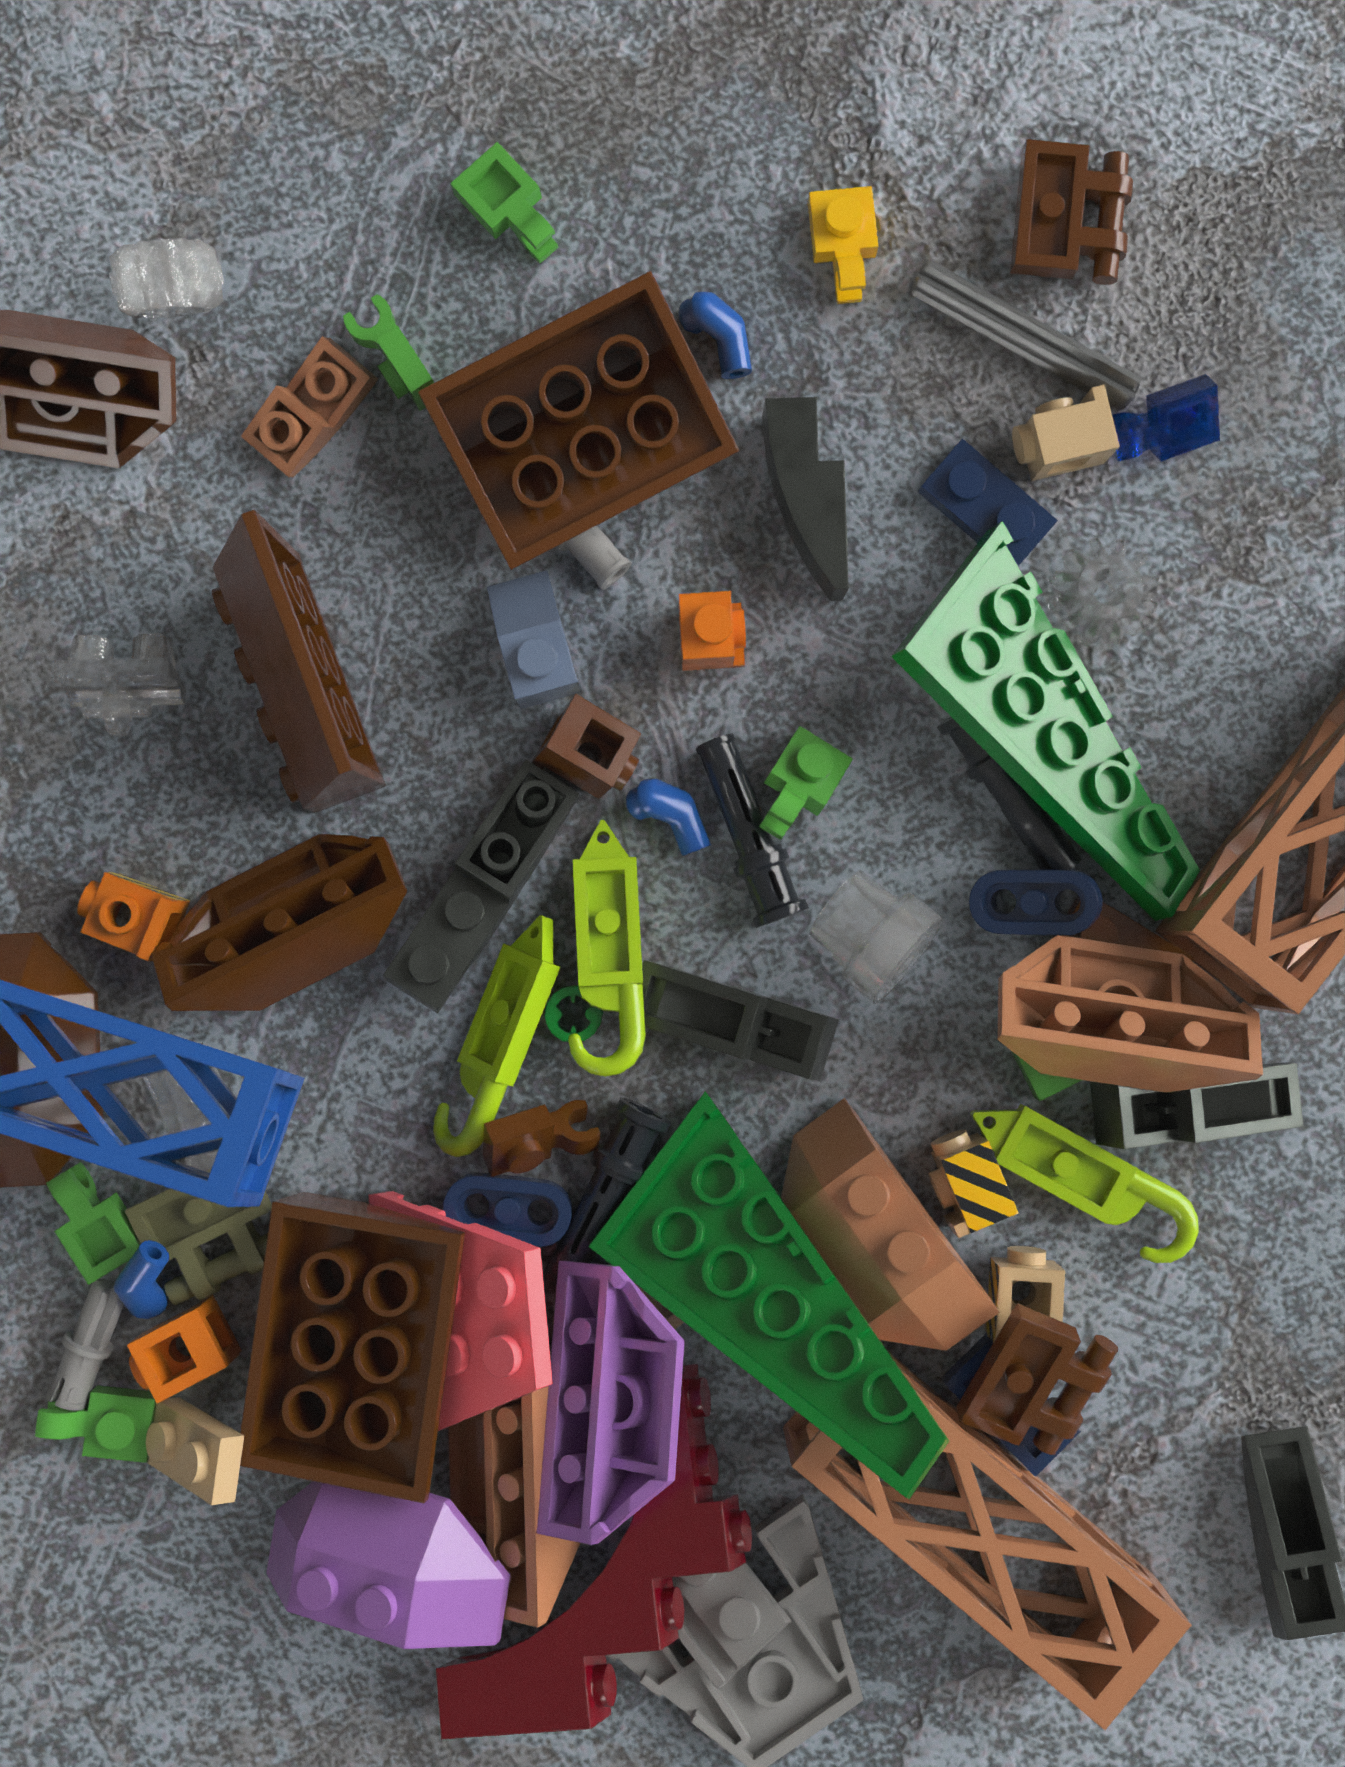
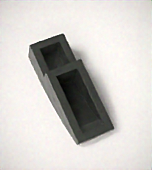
M817 397L765 398L762 413L765 455L774 495L786 528L808 571L830 601H842L849 589L845 460L819 461Z
M643 961V997L646 1028L740 1059L755 1061L806 1079L821 1080L839 1019L651 961Z
M1297 1063L1262 1064L1263 1075L1257 1080L1167 1093L1091 1081L1090 1089L1096 1145L1131 1149L1176 1141L1200 1143L1303 1127Z
M1302 1426L1241 1436L1249 1516L1273 1637L1294 1640L1345 1632V1599L1335 1564L1336 1562H1342V1557L1308 1427Z

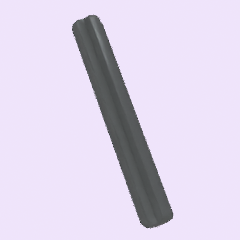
M926 261L913 281L911 293L914 297L1088 393L1092 387L1105 385L1109 405L1117 410H1124L1139 389L1141 379L1138 375L933 261Z

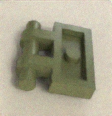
M169 1188L124 1210L140 1244L148 1240L156 1241L167 1249L170 1257L169 1260L176 1258L183 1274L165 1282L166 1294L174 1305H178L194 1296L199 1300H203L219 1292L221 1283L246 1271L251 1275L263 1271L268 1233L261 1236L256 1231L251 1220L272 1210V1203L266 1191L259 1207H226ZM228 1232L235 1249L212 1260L205 1257L200 1245Z

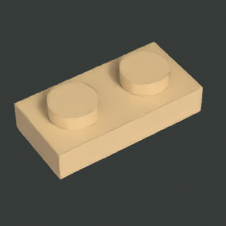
M180 1397L167 1398L155 1405L154 1420L149 1426L146 1435V1450L149 1456L147 1463L210 1505L235 1502L244 1435Z

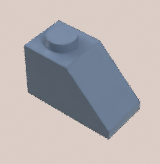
M548 571L488 586L487 591L497 638L513 695L520 708L524 709L581 693Z

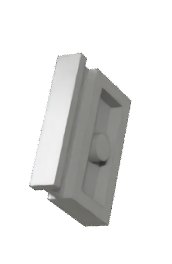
M746 1563L731 1572L672 1577L673 1587H679L684 1602V1623L682 1629L678 1630L679 1640L717 1689L724 1686L741 1667L745 1666L792 1621Z

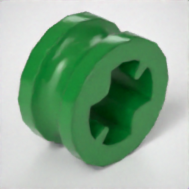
M578 985L563 987L551 996L546 1005L545 1019L547 1027L561 1041L568 1042V1037L573 1033H577L581 1037V1041H585L593 1036L601 1025L603 1010L590 1005L585 1013L586 1018L591 1022L589 1026L584 1030L578 1031L577 1025L574 1024L571 1031H568L558 1022L564 1014L558 1005L565 997L570 996L571 1002L575 1003L577 996H582Z

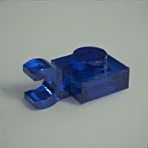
M1207 374L1146 395V413L1122 412L1112 414L1120 445L1115 451V458L1118 461L1135 458L1150 449L1162 462L1220 441L1218 385Z

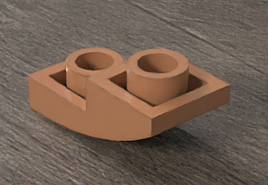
M322 336L288 386H275L241 437L286 476L294 477L319 453L347 421L378 381V378L334 340Z

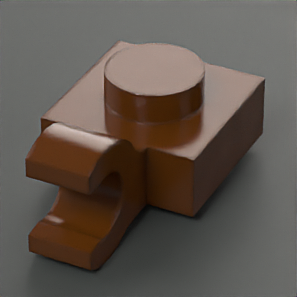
M573 1100L550 1113L544 1104L484 1123L483 1159L490 1176L494 1177L509 1171L512 1173L530 1171L539 1166L544 1160L551 1158L552 1148H561L575 1155H584L594 1151L599 1146L600 1131L598 1127L590 1128L587 1131H576L570 1126L586 1120L588 1110L586 1101Z

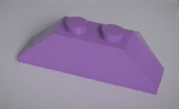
M559 1261L551 1350L553 1384L548 1387L537 1534L588 1545L598 1544L674 1482L676 1474L685 1340L620 1266L573 1261Z
M312 1481L276 1510L266 1574L287 1612L402 1649L493 1646L500 1642L510 1574L499 1560L494 1561L481 1537L451 1499L429 1493V1499L425 1503H419Z

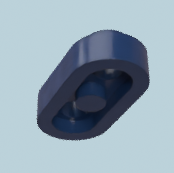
M1076 870L992 871L976 881L969 897L971 914L980 927L994 934L1073 935L1083 932L1097 921L1103 903L1102 894L1097 883L1087 874ZM1003 889L1011 891L1016 898V906L1010 913L1002 912L996 904L997 895ZM1067 889L1075 891L1081 900L1080 908L1074 914H1068L1060 907V896Z
M474 1172L462 1176L451 1186L444 1199L443 1211H445L446 1217L461 1223H477L534 1246L545 1247L556 1243L568 1230L572 1216V1203L567 1192L559 1184L550 1180L501 1174L491 1177L490 1173ZM474 1193L484 1195L489 1202V1210L480 1215L472 1213L467 1206L468 1196ZM536 1200L546 1201L552 1207V1217L546 1221L535 1220L529 1211L530 1204Z

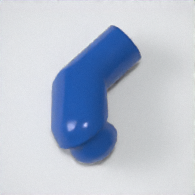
M696 292L692 299L684 300L678 311L680 324L684 330L693 334L704 331L716 341L721 377L724 379H737L751 374L752 367L743 318L712 292Z
M645 779L639 782L638 787L632 788L627 793L626 807L634 818L643 820L652 817L670 824L682 856L711 845L695 802L688 792L659 779Z
M148 1240L139 1245L114 1284V1292L130 1314L136 1318H155L163 1313L168 1305L169 1298L165 1291V1284L161 1288L156 1279L168 1263L170 1257L167 1249L156 1241Z

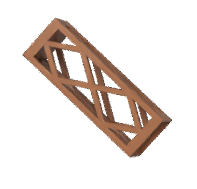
M1345 686L1197 875L1174 915L1163 919L1155 930L1168 942L1193 956L1195 963L1253 1008L1299 1014L1345 955V865L1324 891L1329 836L1345 830V805L1332 809L1336 772L1345 762ZM1314 802L1312 817L1298 822ZM1309 844L1302 911L1272 922L1279 855ZM1257 875L1251 931L1238 934L1233 930L1236 901Z
M889 1351L888 1353L950 1440L943 1452H945L958 1493L918 1487L910 1499L905 1498L888 1483L880 1481L879 1476L859 1460L857 1461L861 1472L858 1471L838 1454L842 1449L840 1445L796 1411L783 1426L791 1467L1102 1729L1106 1730L1192 1626L1152 1572L1039 1477H1035L1020 1461L989 1435L960 1423L957 1409ZM971 1462L1017 1501L982 1496ZM896 1502L965 1512L971 1530L919 1522ZM989 1516L1045 1524L1065 1540L1066 1544L995 1534ZM950 1547L978 1551L987 1578ZM1002 1555L1073 1565L1084 1599L1013 1588ZM1107 1577H1109L1114 1582L1111 1588ZM1024 1609L1085 1619L1070 1638L1053 1635Z

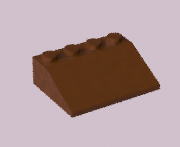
M652 271L637 277L418 391L428 414L511 570L739 452L736 442Z
M255 509L241 514L212 567L220 586L212 589V597L225 625L234 624L242 645L234 649L235 659L247 684L256 683L264 706L256 709L257 717L269 743H279L286 762L285 766L279 768V775L287 796L292 803L300 801L303 809L317 813L386 787L299 553Z
M301 1192L272 1202L240 1431L244 1435L240 1466L419 1503H425L429 1499L465 1232L365 1202L309 1192Z

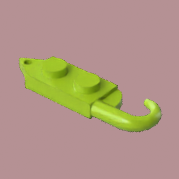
M600 820L580 859L573 860L578 987L582 999L592 1007L603 1011L619 1012L620 1044L612 1055L596 1057L589 1054L584 1048L581 1037L577 1033L571 1034L568 1037L570 1053L578 1066L590 1074L607 1077L621 1074L635 1064L643 1052L646 1034L636 857L628 856L606 821ZM600 835H606L609 841L603 844L597 839Z
M539 915L511 946L504 943L502 945L457 1059V1062L461 1063L459 1072L461 1083L467 1093L475 1098L463 1130L457 1136H453L449 1130L448 1116L450 1107L447 1103H440L434 1116L433 1133L435 1141L443 1153L453 1157L469 1155L482 1145L484 1141V1123L495 1120L507 1087H513L560 970V966L553 964V919Z
M1021 1103L1017 1109L972 1110L970 1112L982 1135L989 1141L999 1165L1105 1224L1119 1225L1128 1222L1139 1213L1146 1202L1172 1216L1177 1225V1233L1173 1242L1165 1248L1159 1249L1147 1246L1142 1247L1139 1254L1143 1259L1153 1263H1171L1183 1258L1193 1248L1199 1233L1198 1216L1192 1203L1180 1191ZM987 1116H991L993 1119L992 1125L984 1127V1119Z

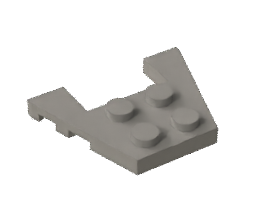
M803 1494L755 1526L756 1535L790 1584L773 1596V1598L792 1621L745 1666L741 1667L724 1686L717 1689L692 1655L689 1654L686 1657H682L673 1643L661 1651L606 1655L613 1662L618 1659L640 1676V1683L658 1697L664 1695L691 1717L692 1724L747 1767L770 1766L864 1700L809 1504Z

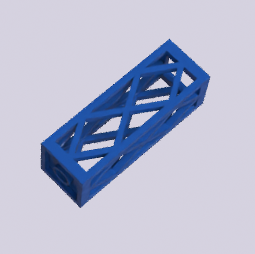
M0 980V1024L36 1067L0 1076V1134L226 1207L260 1206L305 1078ZM26 1014L63 1061L56 1062L19 1015ZM50 1015L137 1043L83 1056ZM212 1067L244 1077L237 1097ZM169 1071L211 1124L150 1139L107 1085ZM88 1090L131 1144L124 1145L82 1094V1091ZM60 1097L89 1133L12 1108ZM218 1151L210 1172L176 1162Z

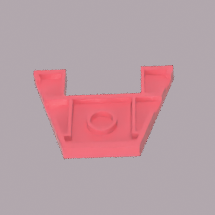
M394 1191L369 1194V1204L465 1232L438 1431L553 1384L540 1247L477 1223H461L446 1217L445 1211L428 1204L418 1206L403 1200L404 1195Z

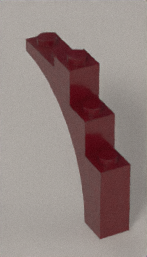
M698 1364L684 1365L682 1371L675 1481L634 1514L628 1530L603 1572L566 1612L533 1636L505 1648L460 1656L436 1668L441 1740L592 1729L611 1715V1707L616 1700V1675L612 1664L606 1663V1655L661 1651L679 1639L678 1630L682 1629L684 1623V1602L679 1587H673L672 1577L731 1572L746 1563L745 1552H750L752 1547V1529L749 1515L746 1510H740L738 1494L713 1497L712 1485L718 1483L719 1465L714 1445L707 1444L704 1417H709L711 1396L706 1378L699 1377Z

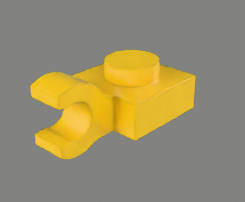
M872 186L809 192L807 204L814 263L833 262L837 304L862 302V289L866 287L863 259L875 258L879 247Z

